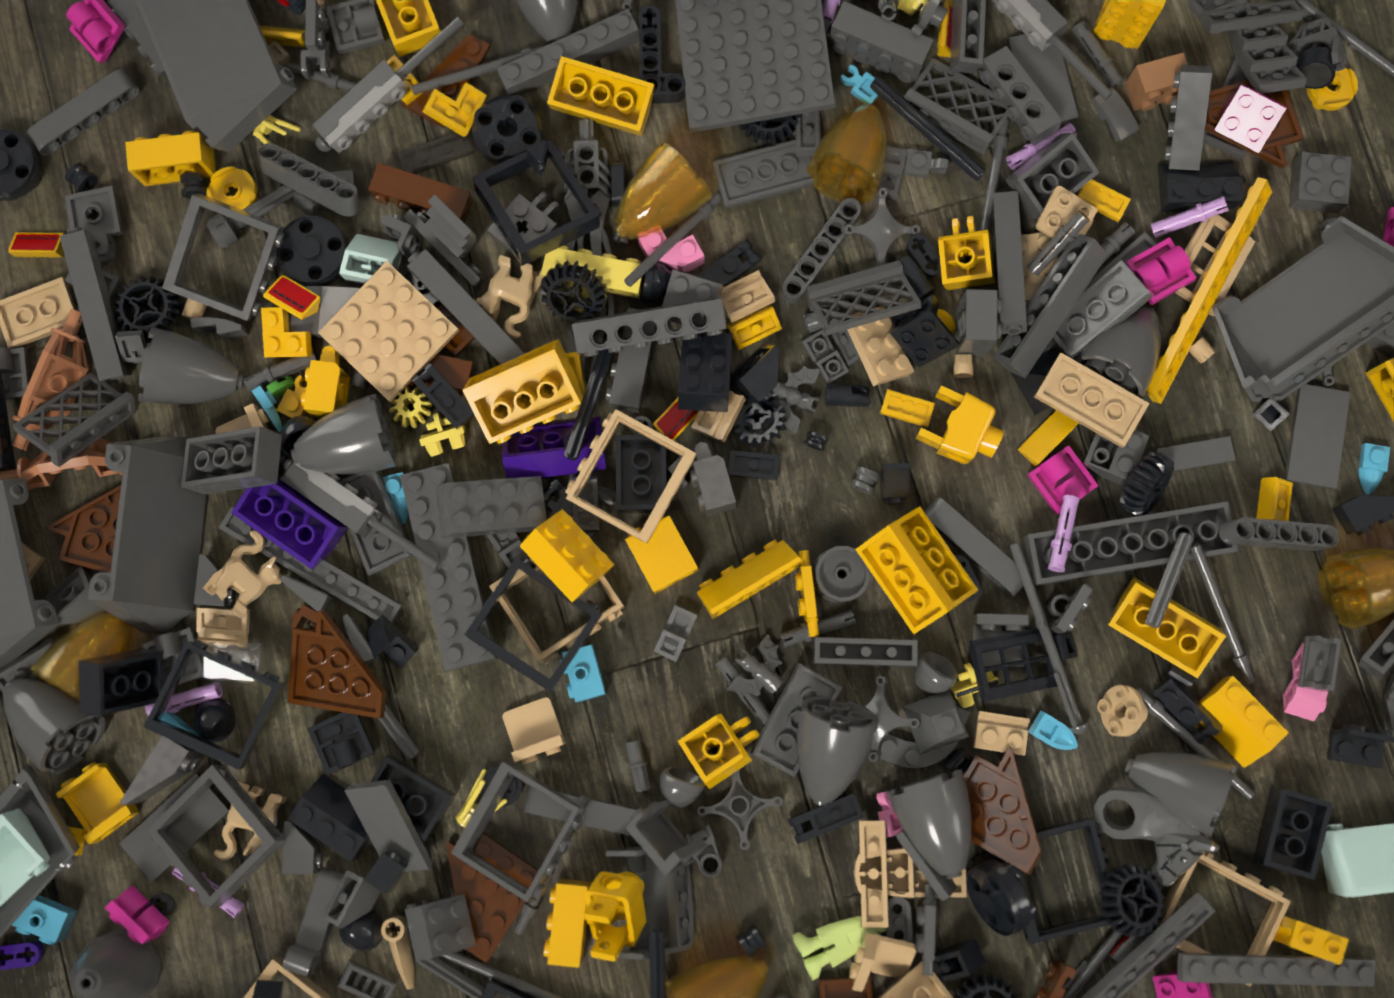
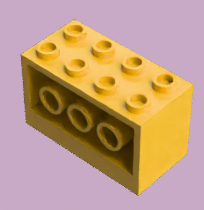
M1104 0L1093 34L1098 35L1103 40H1113L1121 43L1126 48L1138 49L1162 11L1166 0Z
M559 339L469 378L462 390L489 444L495 441L498 444L509 440L513 433L518 431L520 434L526 433L533 429V425L542 421L545 424L556 419V415L563 411L568 414L577 410L584 395V390Z
M920 506L891 523L855 549L913 634L934 622L978 591Z

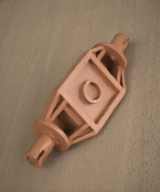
M70 309L63 329L51 328L50 331L54 333L40 356L23 395L18 415H13L12 419L16 421L21 420L86 376L88 364L84 350L85 341L79 339L77 335L83 322L80 312ZM68 341L73 342V359L64 355ZM68 398L64 401V404L74 403L76 398ZM71 410L64 411L63 417L69 415ZM49 411L45 417H60V411ZM29 424L25 428L27 430H40V424ZM44 424V430H47L53 424ZM17 433L12 443V446L28 451L30 441Z
M100 438L60 467L53 464L51 456L44 451L31 461L26 457L20 458L17 462V469L0 471V480L26 478L28 492L37 487L50 486L56 478L55 474L61 473L65 469L74 468V470H81L92 465L99 477L117 473L123 476V473L114 472L107 467L105 463L106 447L108 443L112 442Z

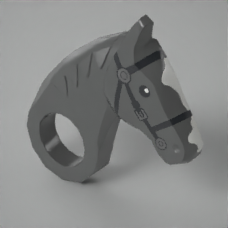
M1112 787L1099 796L1094 806L1095 821L1101 831L1114 839H1148L1155 842L1157 859L1152 867L1151 875L1158 877L1156 884L1169 887L1198 861L1205 850L1219 851V845L1203 837L1199 830L1175 814L1159 799L1144 790ZM1116 799L1127 802L1134 810V823L1130 826L1114 824L1107 815V803Z

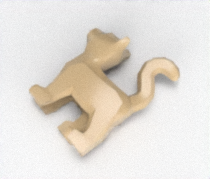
M500 255L498 259L500 269L490 280L488 291L482 297L477 298L476 303L494 322L497 321L500 312V301L503 300L520 307L519 313L509 316L504 322L505 333L515 339L519 338L521 333L514 329V325L526 320L530 314V306L542 285V271H533V266L527 263L520 267L522 276L519 279L511 277V258Z
M256 530L250 531V535L255 540V543L253 545H239L234 549L231 557L222 569L214 573L203 587L211 596L216 593L222 601L228 595V588L231 587L238 592L239 597L232 612L240 618L246 615V606L260 597L267 586L282 582L280 580L282 577L280 568L274 563L276 557H272L264 563L258 574L254 573L241 560L243 555H255L262 551L265 546L263 535Z
M239 782L255 803L258 797L263 796L265 789L254 786L249 791L250 785ZM271 793L263 808H259L276 827L278 808L281 804L286 803L288 797ZM232 804L227 815V822L222 830V838L227 848L224 851H214V856L221 861L232 858L237 850V842L232 835V831L235 828L253 831ZM255 832L243 852L245 856L253 854L263 844Z

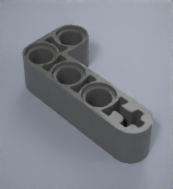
M325 867L320 869L296 943L289 948L284 959L283 969L308 977L317 971L333 924L321 917L340 884L344 873Z

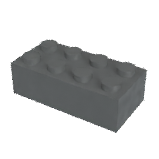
M843 1L831 28L829 47L838 54H847L854 57L859 63L873 65L882 73L896 75L905 83L912 82L915 84L928 59L934 39L922 34L920 37H917L906 27L884 20L878 15Z
M259 426L186 439L181 488L205 495L277 484L282 435Z
M541 476L443 483L436 488L442 539L533 531L547 520Z

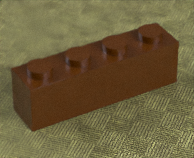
M381 163L377 164L368 189L374 200L379 203L388 204L390 202L397 204L399 209L407 212L410 209L420 211L429 219L430 217L426 212L432 206L428 201L436 195L464 224L473 202L470 191Z
M436 355L430 363L462 397V394H464L462 390L469 378L474 377L476 366L471 361ZM431 377L425 383L429 387L436 380ZM411 381L407 386L414 387L415 383Z

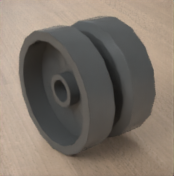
M836 546L820 553L813 561L811 568L815 592L823 599L833 603L851 601L859 597L867 589L871 578L869 568L858 552L849 546ZM839 570H842L844 573V575L841 576L843 579H840L837 576V572Z

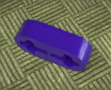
M37 941L1 946L0 955L4 953L6 955L14 954V958L6 961L0 959V970L29 967L39 963L44 957L43 946ZM35 951V956L22 957L23 952Z

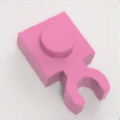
M887 791L877 793V801L883 810L878 812L879 820H886V837L895 836L902 828L893 811Z

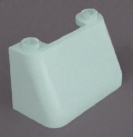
M20 808L0 815V907L34 875L36 877L41 875L50 866L48 864L50 860L49 854L27 815Z
M1342 823L1328 824L1321 852L1328 893L1343 897H1358L1394 892V823L1357 828H1343Z

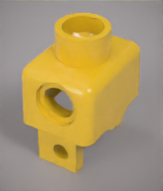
M941 385L935 397L957 407L956 410L951 412L947 420V430L942 438L921 428L915 439L936 448V454L962 464L970 463L977 452L992 458L1004 434L1003 430L990 425L996 412L995 408L968 392L963 396Z
M601 871L586 891L584 919L590 925L592 936L596 940L590 951L591 957L616 962L624 946H635L647 920L643 900L645 885L636 874L632 872L617 874ZM617 920L627 921V924L622 927L612 926V923Z

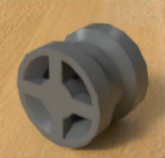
M857 467L855 471L856 478L851 481L850 486L865 494L873 495L875 490L873 486L879 480L880 475L867 468Z

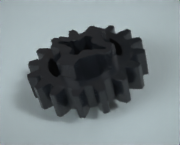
M748 398V404L746 406L743 405L742 411L737 417L738 420L734 423L735 433L744 444L749 443L753 448L757 443L761 448H764L767 441L771 445L774 444L773 438L780 439L779 431L786 430L783 422L788 421V418L785 415L784 407L776 398L773 400L768 398L764 402L762 400L756 402Z

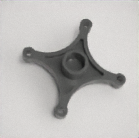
M927 0L921 8L918 25L915 24L911 33L920 37L921 34L926 35L931 24L939 28L948 12L946 8L942 7L945 0Z
M877 188L875 190V208L871 216L864 223L857 226L844 225L841 228V232L844 235L858 234L871 244L876 258L874 267L886 264V252L897 237L906 233L915 235L920 232L918 225L904 226L891 216L885 203V197L888 193L886 188Z
M878 676L876 678V693L870 703L865 706L876 714L877 729L871 745V753L868 756L871 762H878L880 760L881 743L890 731L901 726H910L911 728H919L921 726L920 719L902 717L891 708L886 698L885 688L888 680L885 676Z
M741 769L732 774V786L727 796L716 805L709 807L700 806L697 809V813L701 817L708 814H717L729 819L739 832L740 848L746 851L750 848L747 834L752 819L758 812L767 807H781L783 800L781 797L762 799L751 794L741 781ZM743 843H747V847L744 848Z

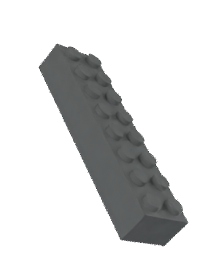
M446 463L400 475L415 543L442 563L440 568L435 571L420 561L445 671L451 672L498 660L496 656L464 635L485 605L470 536L444 539L441 536L436 488L443 483L457 482L454 467ZM487 616L478 632L494 642L489 616Z
M1228 502L1073 527L1070 540L1072 548L1068 551L1064 572H1055L1048 569L1053 549L1051 541L1055 539L1056 530L1028 534L1022 538L1028 569L1035 586L1167 565L1177 538L1182 532L1194 537L1192 545L1200 543L1205 558L1238 552L1237 545L1226 544L1222 541L1219 534L1220 526L1224 522L1232 520ZM1063 537L1061 539V544L1058 553L1059 555H1061L1062 545L1064 541ZM1191 549L1189 550L1186 561L1195 560Z

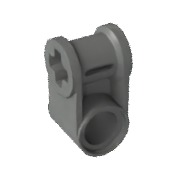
M710 825L705 826L704 830L694 834H685L689 843L699 838L707 837V840L704 841L708 846L697 857L696 861L701 873L705 876L714 877L719 874L723 864ZM712 857L717 860L718 868L716 871L708 872L705 870L703 863L706 858Z

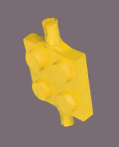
M809 550L799 551V557L802 561L798 573L794 576L796 591L801 590L802 598L797 601L799 616L804 615V621L808 625L809 637L819 636L811 570L812 565H810Z

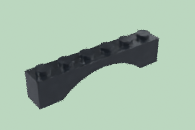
M1361 494L1332 508L1347 535L1356 532L1359 536L1372 530L1371 524L1377 521L1379 524H1383L1394 518L1392 514L1394 513V496Z

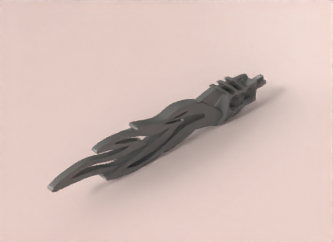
M585 118L579 120L580 141H574V148L567 151V165H571L574 168L580 185L584 184L582 179L585 176L594 177L591 183L584 184L589 195H593L590 201L592 204L596 203L601 211L600 227L590 232L591 251L593 255L602 256L603 242L606 253L612 255L604 230L607 213L612 203V196L609 194V190L612 191V185L608 178L612 179L608 169V152L604 147H600L598 140H594V120ZM586 152L593 153L592 158L589 160H583L581 157ZM600 152H603V163L600 161ZM572 153H574V161H573V162H572ZM565 183L564 193L566 195L564 197V204H567L571 221L585 215ZM585 235L567 243L569 250L575 251L576 243H578V249H583ZM574 289V292L572 293V297H574V295H575L577 289ZM608 293V315L615 314L612 293ZM606 306L599 317L607 316ZM569 322L570 353L577 352L572 325ZM599 330L598 342H602L604 330ZM582 353V367L584 373L585 387H587V382L585 378V366L587 357H584V354ZM597 355L592 357L589 378Z

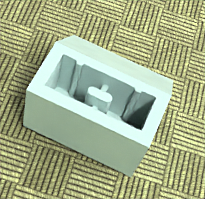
M356 234L345 249L339 272L345 281L364 285L386 261L398 271L402 258V253L397 247L398 242Z

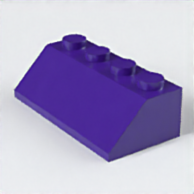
M601 417L591 419L579 458L575 461L564 456L575 420L533 425L534 428L526 433L520 434L518 431L511 434V438L502 443V460L506 478L536 476L548 478L550 476L580 473L577 469L584 457L589 458L592 452L590 445L596 435L601 436L603 433ZM605 450L593 472L606 469Z
M280 478L277 479V484L246 488L231 512L310 569H314L336 547L348 528Z

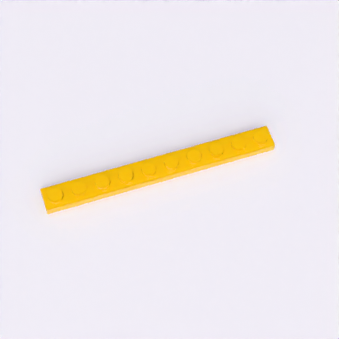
M1258 177L1254 185L1249 188L1247 199L1243 206L1238 209L1232 227L1226 231L1225 240L1221 248L1215 252L1210 269L1204 273L1199 290L1193 294L1188 311L1182 315L1178 330L1171 336L1168 349L1160 357L1157 369L1146 391L1153 402L1161 404L1269 200L1272 190L1267 179Z

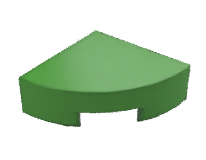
M285 376L282 382L278 383L275 380L267 385L266 388L273 396L280 398L287 389L290 390L295 386V380L291 376Z

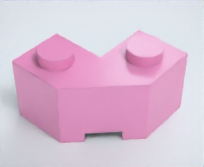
M660 225L638 236L639 246L646 258L667 239ZM691 235L679 241L658 263L664 264L669 270H680L688 273L705 264L702 250L694 236Z
M1302 643L1292 659L1293 679L1283 693L1284 712L1315 721L1318 714L1323 713L1326 708L1328 692L1298 687L1304 643Z

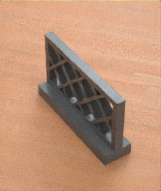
M934 58L931 59L913 87L909 88L904 96L905 100L939 130L982 155L986 154L992 141L1009 117L1007 110L1004 114L994 115L992 106H1004L995 99L991 90L959 72L950 71V67ZM932 68L942 72L943 78L932 79L930 75ZM950 82H960L963 84L964 90L952 91ZM945 83L948 92L936 94L934 85ZM929 86L931 95L923 96L917 90L921 87ZM979 93L983 95L985 101L973 103L971 94ZM966 95L968 104L957 106L955 97ZM950 98L952 107L944 108L939 105L938 100ZM987 107L989 116L978 118L975 109ZM971 110L973 119L965 120L960 117L959 112ZM991 122L994 130L990 134L981 129L980 124Z
M899 260L806 287L808 307L810 311H814L826 335L921 308V301L905 277L903 265ZM879 292L877 296L870 295ZM884 294L895 296L893 300L882 298ZM901 298H905L911 300L912 302L904 304L900 303L899 300ZM855 299L853 303L846 302ZM862 300L871 302L869 307L859 304ZM878 304L888 307L884 310L875 309ZM831 306L829 310L823 309L825 307ZM838 307L848 309L845 314L835 312ZM854 311L864 313L860 317L851 316ZM830 318L841 320L836 324H828Z
M89 373L13 424V429L51 456V462L60 467L134 415V396L128 392L121 394L106 382L99 381L98 377L93 373ZM93 383L98 387V390H83V388ZM79 397V403L64 404V401L68 398ZM83 397H98V403H83ZM101 397H113L115 399L111 403H101ZM79 410V416L63 417L64 411ZM82 410H98L92 416H82ZM48 411H60V417H45V413ZM78 423V426L72 430H63V424ZM29 424H40V430H27L25 427ZM44 424H59V430H44ZM43 437H59L58 440L50 445L43 441Z

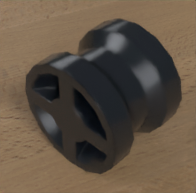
M83 163L74 164L65 175V180L69 184H74L78 192L91 190L98 180L93 172H88L87 167Z
M188 172L180 175V182L183 184L181 189L182 197L191 199L193 194L198 193L206 196V189L203 187L205 182L204 174Z
M754 924L749 926L747 932L736 936L750 957L755 955L756 950L765 948L768 945Z

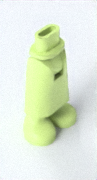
M856 916L815 929L817 936L807 938L800 932L793 934L792 937L802 957L808 956L821 947L824 952L818 955L808 956L803 959L806 970L813 981L820 976L821 969L826 964L830 963L833 968L855 955L858 946H862L866 933L878 935L885 932L886 928L862 927V916Z

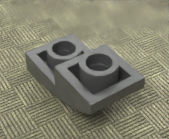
M1109 87L1113 92L1109 99L1105 100L1098 94L1091 98L1100 120H1107L1115 141H1121L1140 128L1118 92L1113 87Z
M823 329L800 341L815 367L820 369L819 373L827 384L849 372L840 354L834 349Z

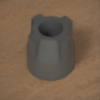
M814 311L803 315L809 333L823 329Z

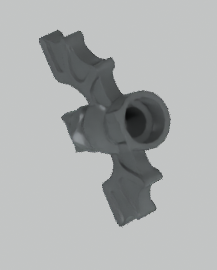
M803 366L799 372H788V381L785 384L777 381V386L772 389L774 393L770 398H776L784 407L788 421L783 423L793 434H796L801 421L792 413L790 405L796 404L801 409L815 412V409L811 408L814 400L819 401L818 398L810 396L808 393H801L797 386L801 384H814L820 372L819 368L809 369Z
M768 634L757 645L764 663H759L755 656L750 655L744 649L741 651L744 655L743 658L735 659L745 671L751 673L753 678L749 680L737 676L727 687L728 691L736 692L740 698L746 694H753L758 697L762 687L773 694L784 680L775 673V668L782 664L777 657L779 646L770 640Z

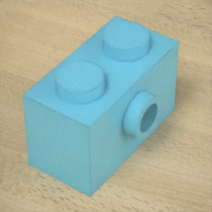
M594 646L581 647L564 673H568L570 681L569 684H566L569 698H574L577 703L606 695ZM567 652L562 653L563 658L565 657Z
M38 894L12 926L16 927L15 930L21 934H34L39 936L41 942L53 945L66 939L78 910Z

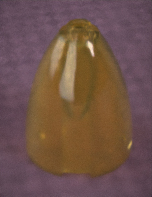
M864 104L851 110L830 128L817 146L808 164L807 173L810 174L814 181L813 186L826 197L839 202L847 198H853L860 204L867 203L875 197L882 179L886 160L885 126L877 107L872 104Z
M661 143L646 158L630 180L622 196L614 221L617 226L614 229L623 239L626 237L630 240L643 238L649 234L669 229L698 211L713 197L711 190L702 177L698 178L695 171L688 165L689 162L667 143L664 145Z
M1363 548L1337 553L1326 558L1327 561L1323 569L1318 572V586L1325 607L1331 606L1333 612L1338 616V623L1350 629H1358L1377 622L1394 612V549ZM1346 585L1348 589L1342 591L1343 586Z
M109 612L96 615L76 626L57 640L30 670L42 682L48 683L55 688L58 687L79 701L78 661L128 651L132 626Z
M733 956L710 960L690 967L667 979L666 998H758L767 981L766 973L769 970L761 958L757 959L754 956Z

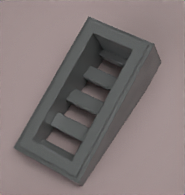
M282 575L280 579L283 584L316 612L319 610H326L327 612L334 598L332 595L287 575Z
M344 615L342 619L350 644L365 664L379 660V655L376 658L373 657L368 638L356 619L351 615Z
M350 959L337 983L339 988L361 998H378L376 994L382 984L386 985L380 998H390L397 985L396 982ZM356 971L357 974L351 984L348 980L352 972ZM362 976H367L362 988L357 987ZM373 979L376 983L371 993H369L367 989Z

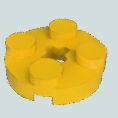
M1350 68L1336 71L1332 82L1333 85H1337L1334 91L1328 89L1327 86L1321 89L1306 88L1313 107L1318 110L1324 109L1327 111L1344 108L1353 99L1358 90V80L1355 73Z
M235 167L222 168L212 175L209 188L207 187V197L241 210L258 201L257 185L250 174L243 169H236ZM229 187L238 188L235 196H227Z

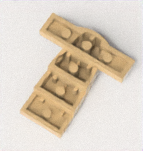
M860 820V853L854 861L853 875L859 893H861L862 927H889L888 896L925 897V884H929V882L903 847L886 849V820ZM966 869L961 870L962 876L952 879L958 888L950 897H967Z

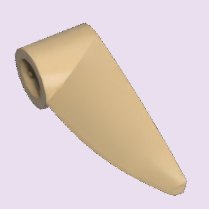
M395 915L383 923L381 933L389 941L398 972L407 990L415 987L414 954L407 919L401 915ZM392 922L396 926H400V931L397 932L399 935H396L395 931H391L390 927L394 925Z

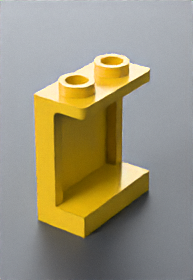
M670 516L662 517L648 544L628 534L629 538L625 539L654 594L698 571L695 561ZM641 527L636 528L637 530L642 531Z
M96 762L89 764L82 770L83 774L76 779L73 777L61 785L62 789L56 793L58 798L65 799L84 829H87V834L83 837L89 845L99 843L140 813L135 804L123 805L120 803L126 790L107 763L96 764Z
M1285 916L1273 938L1274 941L1336 964L1342 963L1349 940Z

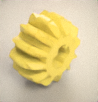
M406 386L405 394L400 392L398 394L399 398L391 402L396 406L391 407L389 410L392 414H396L393 420L395 422L401 421V425L404 428L409 423L413 428H417L418 420L425 424L426 421L423 416H431L432 413L427 408L432 406V402L426 401V395L421 393L418 387L411 391L410 387ZM410 403H412L415 408L412 412L407 407Z

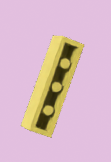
M564 245L545 254L541 272L543 278L551 267L554 268L558 262L563 265L568 260L573 265L578 260L579 266L583 267L588 263L590 271L596 269V276H603L602 283L607 284V293L640 299L645 274L631 287L627 286L624 282V279L641 264L639 260L627 258L626 261L618 260L616 256L611 254L597 256L593 255L592 251L586 249H578V252L569 250V247Z

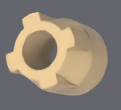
M187 298L182 316L188 319L201 318L207 305Z
M1203 336L1194 342L1189 350L1200 364L1216 352Z
M971 354L955 355L954 377L969 378L974 375Z

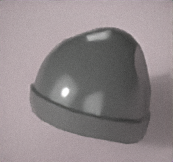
M932 651L920 653L915 668V681L919 688L929 693H942L948 691L956 684L958 674L950 660Z
M673 766L665 768L661 772L659 786L665 799L672 805L682 808L697 799L703 791L705 783L694 772L683 767Z

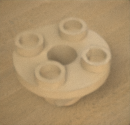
M1116 685L1110 688L1097 705L1103 725L1112 736L1127 737L1133 735L1139 730L1148 715L1147 706L1139 692L1127 685Z

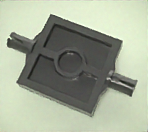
M925 884V900H922L921 906H917L916 922H918V925H921V932L916 933L915 945L917 952H920L923 959L922 975L933 976V960H935V904L937 901L935 900V891L930 884Z

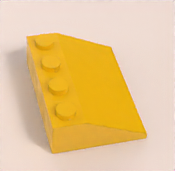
M775 539L763 547L765 551L756 556L755 553H752L743 558L742 562L744 564L735 569L732 565L720 573L722 577L713 582L711 578L700 584L699 588L701 590L697 592V595L711 618L714 619L797 569L802 561L800 557L784 540L778 543Z

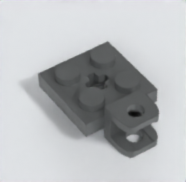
M306 0L305 46L308 50H301V73L305 79H311L312 66L320 65V71L325 79L330 78L331 72L330 44L327 41V33H330L331 25L329 18L325 16L324 9L320 7L317 0Z
M113 186L65 195L70 229L81 227L83 230L92 232L100 263L115 260L116 246L115 240L112 237L123 235L116 189ZM93 210L99 213V217L96 220L89 218Z

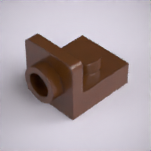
M303 605L294 612L291 619L293 621L291 627L303 628L309 619L307 624L316 628L317 612L313 608Z

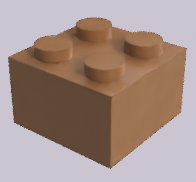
M1184 52L1136 65L1124 84L1133 111L1139 109L1147 111L1156 107L1157 104L1164 102L1166 105L1171 104L1172 97L1177 98L1178 88H1173L1175 73H1180L1181 65H1188Z

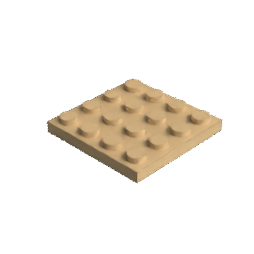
M386 261L318 333L388 401L392 402L412 381L411 378L418 374L458 333L459 329Z

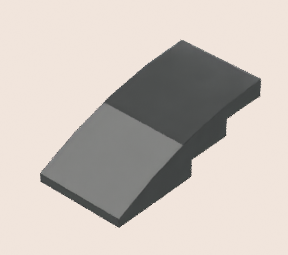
M303 286L320 296L319 309L317 313L303 320L288 312L289 332L311 331V338H323L318 332L360 288ZM271 302L270 308L279 307Z

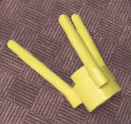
M269 115L254 129L253 135L264 144L270 142L263 134L267 135L272 130L282 135L287 134L286 131L274 125V123L300 132L301 128Z
M486 769L481 771L469 796L455 816L456 821L464 828L478 806L475 800L485 784L483 778L487 773ZM506 798L500 801L495 812L507 803Z

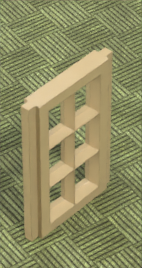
M1215 215L1207 218L1206 222L1202 223L1201 221L1184 250L1190 260V268L1201 274L1193 291L1183 287L1175 292L1190 303L1193 294L1199 290L1202 284L1204 273L1210 269L1213 263L1215 252L1221 248L1225 240L1226 231L1232 227V224L1221 216ZM1214 225L1225 232L1216 249L1205 242ZM1249 236L1213 306L1220 299L1224 298L1255 243L1252 237ZM1202 246L1213 253L1204 270L1194 264ZM1211 308L1209 315L1215 316L1213 309Z

